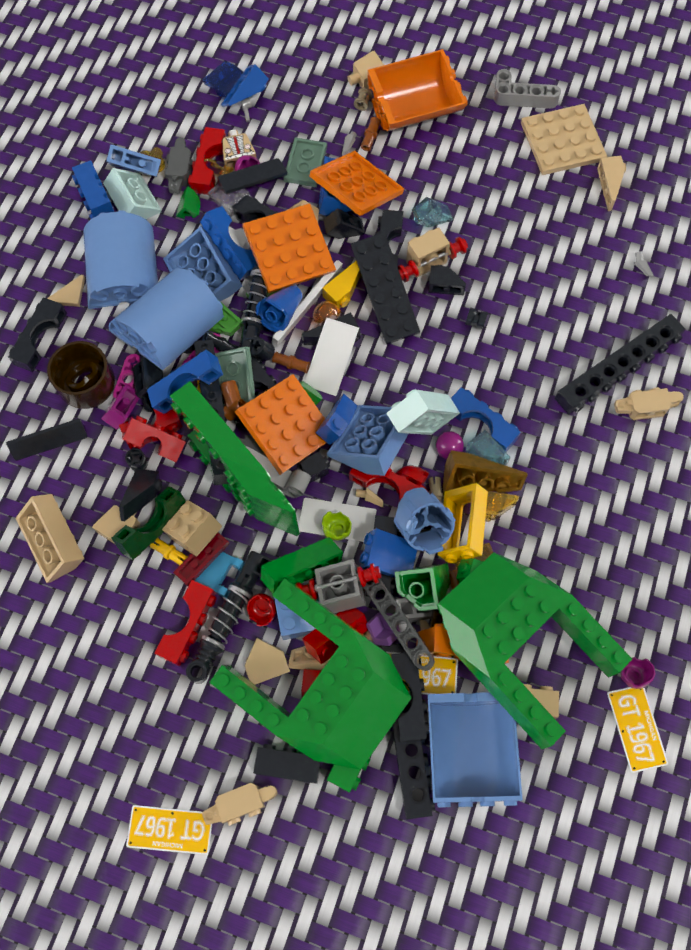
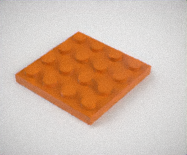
M356 151L311 170L309 175L317 184H320L359 216L402 195L404 191L402 186Z
M310 203L243 223L242 227L268 293L336 271Z
M294 374L235 411L279 475L327 443L315 433L325 418Z

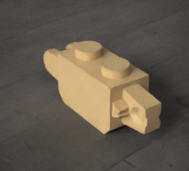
M658 387L652 388L649 391L635 390L628 397L616 400L614 407L617 414H629V417L633 420L663 417L670 408H675L679 405L684 395L681 392H668L667 388L660 389Z
M249 783L221 794L217 797L214 806L202 812L206 825L228 822L230 826L240 822V817L248 814L249 818L262 813L261 809L265 807L264 802L274 799L278 792L271 785L259 789L257 785Z

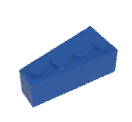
M90 160L72 167L74 172L72 178L76 185H80V188H77L81 198L85 197L86 199L83 203L87 211L91 210L92 212L89 214L90 218L92 219L100 213L114 212L92 161Z

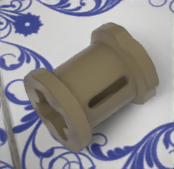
M362 87L358 91L359 95L354 101V106L358 110L365 111L368 108V101L372 98L373 94L370 89Z

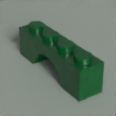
M168 486L155 498V512L148 523L138 528L125 525L111 539L123 555L134 560L164 532L162 530L164 526L184 505L186 500L180 491Z

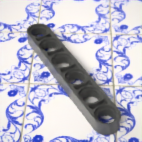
M379 578V583L376 584L374 581L371 584H366L364 589L415 666L422 671L430 670L435 663L434 656L382 579ZM384 590L385 596L377 600L375 597L377 591ZM391 605L395 606V613L388 616L386 609ZM406 622V629L403 632H398V623ZM411 638H416L418 640L417 646L413 649L408 648V641ZM422 655L429 656V663L425 666L419 664V658Z

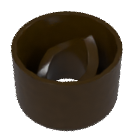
M87 341L67 343L57 349L49 360L47 367L48 378L60 397L70 406L79 409L94 408L105 402L112 394L115 386L114 371L103 351L95 344ZM91 372V374L86 375L80 383H75V380L78 378V376H80L83 373Z

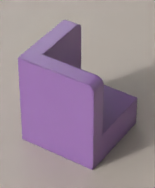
M377 613L367 622V628L376 645L390 646L397 639L381 613Z

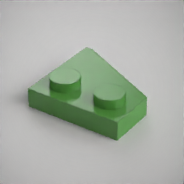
M222 304L224 317L209 331L232 336L242 327V320Z

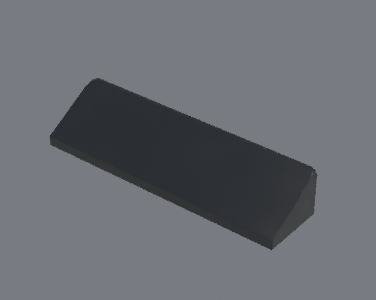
M276 158L220 175L217 179L219 189L228 194L286 176L288 172L280 159Z
M75 419L7 441L6 445L13 458L18 461L86 439L88 435L82 421Z

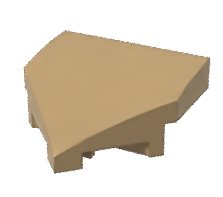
M256 638L244 665L249 681L255 685L290 672L284 652L279 647Z

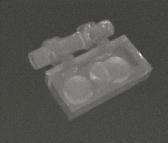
M218 184L208 192V195L220 207L223 206L225 211L232 217L235 215L232 206L245 195L250 196V193L246 189L235 191L237 195L233 193L226 194L219 189Z

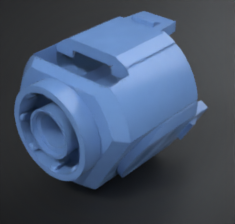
M423 487L411 489L404 494L398 504L394 518L396 527L408 544L414 549L425 550L429 555L443 551L442 545L451 537L456 521L453 513L433 493L429 494ZM425 526H434L431 527L430 531L420 533L421 529Z

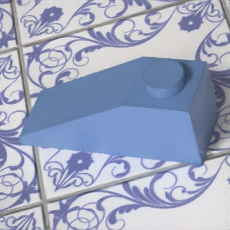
M110 145L107 162L114 167L157 177L161 159Z

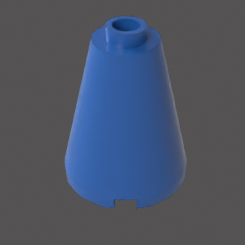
M291 285L259 301L256 306L257 316L260 315L262 325L273 332L285 330L303 298L301 290Z

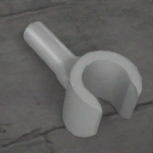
M246 98L241 101L246 122H250L248 109L252 108L250 99Z

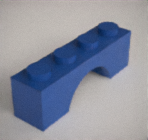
M223 206L205 213L200 221L203 229L206 230L239 280L250 276L256 261L252 250L238 246L230 237L229 225L232 219Z
M205 350L148 388L147 392L152 408L165 414L173 409L171 407L173 402L170 395L189 381L201 380L209 385L223 376L218 357Z
M460 387L451 397V400L460 412L455 418L459 421L466 418H477L483 421L491 433L489 444L503 455L517 441L521 433L517 426L504 420L500 413L492 411L484 401H479L475 398L472 392Z

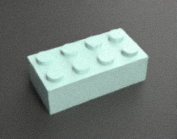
M416 389L408 392L404 400L391 406L392 409L387 412L398 433L432 435L460 414L449 395Z

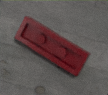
M217 532L197 557L191 553L173 573L189 586L191 580L195 581L230 544L229 541Z

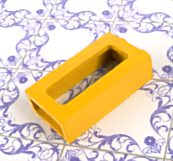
M477 483L445 491L443 505L453 513L456 521L451 537L442 545L443 551L438 552L437 555L448 563H456L461 559L466 560L482 556L488 491ZM471 503L467 545L459 546L463 507L465 504Z

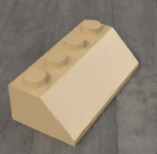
M53 495L32 496L17 515L16 520L46 583H50L76 569L84 560V557Z

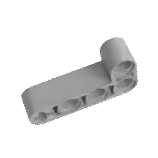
M501 69L497 72L494 86V102L497 105L549 109L557 106L561 94V89L558 86L512 83V75L509 70Z
M246 446L271 476L270 480L284 495L297 498L304 494L311 479L309 474L301 470L293 472L287 470L279 475L267 457Z

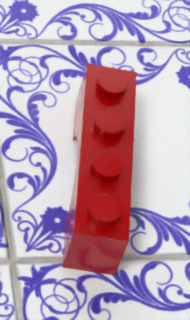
M205 127L204 133L200 136V147H197L196 150L197 158L196 161H193V172L188 178V184L198 194L211 196L213 194L216 180L214 171L209 169L207 164L213 157L223 154V138L226 137L224 129Z
M352 468L349 473V480L365 489L376 483L390 485L398 493L399 502L407 491L414 488H425L419 483L414 484L402 474L397 475L392 472L391 468L388 469L385 476L366 474L355 468Z
M191 580L183 596L190 609L189 621L180 632L172 635H163L154 653L155 655L179 667L181 663L186 662L189 656L188 649L191 644L196 642L198 638L197 631L200 625L203 626L208 617L206 613L209 607L212 608L216 602L217 597L213 589Z

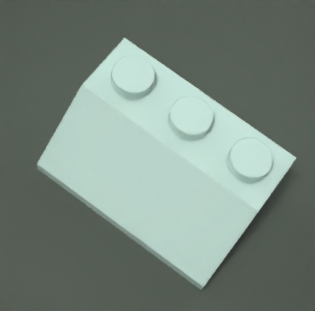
M112 168L103 184L119 211L123 210L126 213H132L144 219H148L162 211L140 173Z

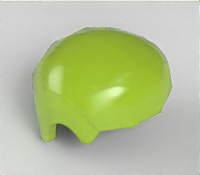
M329 511L323 516L322 530L327 538L330 537L332 540L337 541L343 540L350 535L352 523L349 517L342 514V512L332 513Z

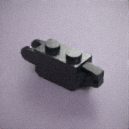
M140 354V362L133 367L135 394L138 398L143 399L144 409L151 413L154 411V408H152L147 389L163 379V370Z

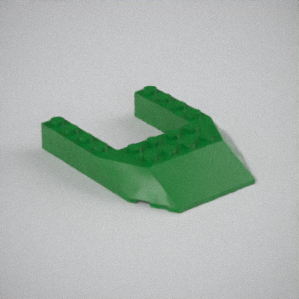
M191 381L171 394L170 397L173 402L171 407L178 415L181 413L185 417L183 421L190 430L192 428L195 429L187 435L190 440L188 443L190 448L194 452L198 451L201 456L199 458L205 466L209 464L211 467L209 453L215 460L219 458L226 470L223 473L227 477L226 480L229 484H222L227 493H232L234 498L244 505L243 508L249 516L253 515L259 521L298 536L300 532L293 506L286 499L282 491L270 480L271 476Z
M494 552L437 604L439 613L443 617L444 628L447 630L450 639L451 650L541 750L553 746L566 731L504 663L550 617L559 624L608 678L620 673L632 660L626 651L573 595L536 570Z
M284 578L272 596L339 646L292 713H289L230 665H221L209 683L274 735L314 761L361 770L411 700V696L387 652L293 582Z

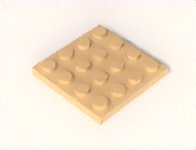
M585 104L521 119V125L542 175L598 163L601 158L607 157Z

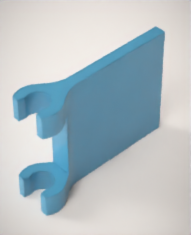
M222 552L195 581L213 589L219 596L226 597L229 591L226 587L221 586L230 568L233 566L240 571L244 561Z

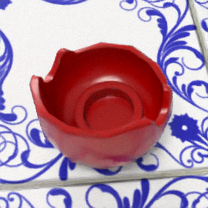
M263 593L254 595L248 601L246 608L249 619L255 621L257 626H267L275 618L277 612L275 601Z

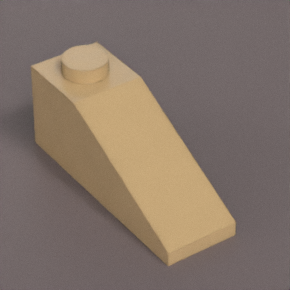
M622 156L601 158L597 168L608 211H611L614 206L623 175L626 172V164L623 163Z

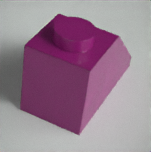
M125 384L101 419L117 430L119 425L127 420L139 400L135 390Z

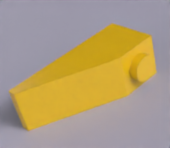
M356 261L322 288L323 298L337 311L341 307L348 305L361 276Z

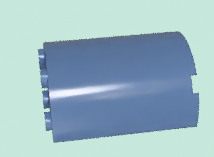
M120 210L117 212L100 213L85 225L83 233L89 309L117 306L121 302L132 304L158 283L154 232L152 225L146 219Z
M176 268L109 323V331L130 347L134 346L137 348L142 356L161 370H164L224 317L223 305L217 300L204 279L198 278L190 269Z
M490 692L428 694L433 803H437V807H451V803H458V807H473V802H480V807L495 806V802L504 801V806H515L517 801H522L517 726L513 717Z

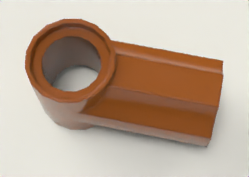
M231 380L221 383L220 389L225 403L223 407L224 415L227 420L232 421L239 418L235 411L245 405L246 402L240 397L236 381Z

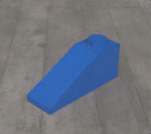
M256 64L247 66L221 103V106H231L256 93L262 92L266 88L269 78Z
M343 394L315 433L329 445L342 436L350 424L358 405Z

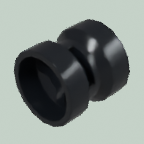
M470 307L465 325H476L477 328L483 330L488 312H479L476 308Z
M132 448L126 453V462L134 472L136 468H147L148 460L141 449Z

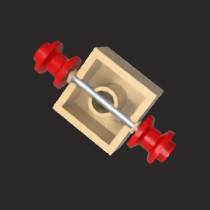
M439 227L427 231L420 237L412 238L408 242L406 263L408 265L405 267L403 265L398 266L401 279L404 282H408L409 277L412 275L417 278L430 272L431 265L446 264L448 255L451 259H455L457 253L465 254L468 248L466 240L457 237L455 238V243L452 244L447 240Z

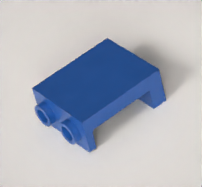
M377 528L366 534L364 538L365 549L359 559L363 569L370 568V564L374 563L375 567L379 566L382 574L395 578L394 572L414 568L417 549L411 547L405 538Z

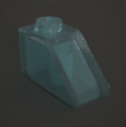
M428 197L424 198L412 209L415 222L425 227H432L453 220L448 205Z
M486 430L469 441L466 447V453L505 466L511 458Z

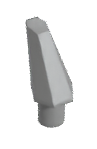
M354 131L345 137L342 156L348 154L355 142L357 134Z
M642 251L636 252V262L634 264L646 276H654L647 260L643 259Z

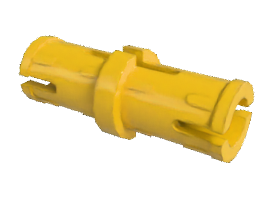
M159 538L155 541L159 546L154 543L150 545V548L164 555L165 559H170L178 565H181L183 562L180 559L185 560L188 557L176 550L174 545H168Z

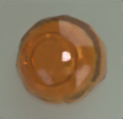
M323 301L315 308L313 320L319 325L322 321L326 320V317L329 318L331 315L338 317L341 310L334 302Z

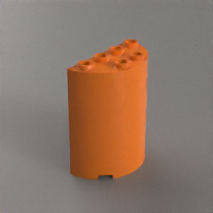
M443 49L372 68L367 72L369 89H372L374 98L371 99L376 117L381 121V128L386 130V132L462 111L468 104L466 96H463L460 82L454 80L456 79L455 70L451 68L449 56L445 54Z

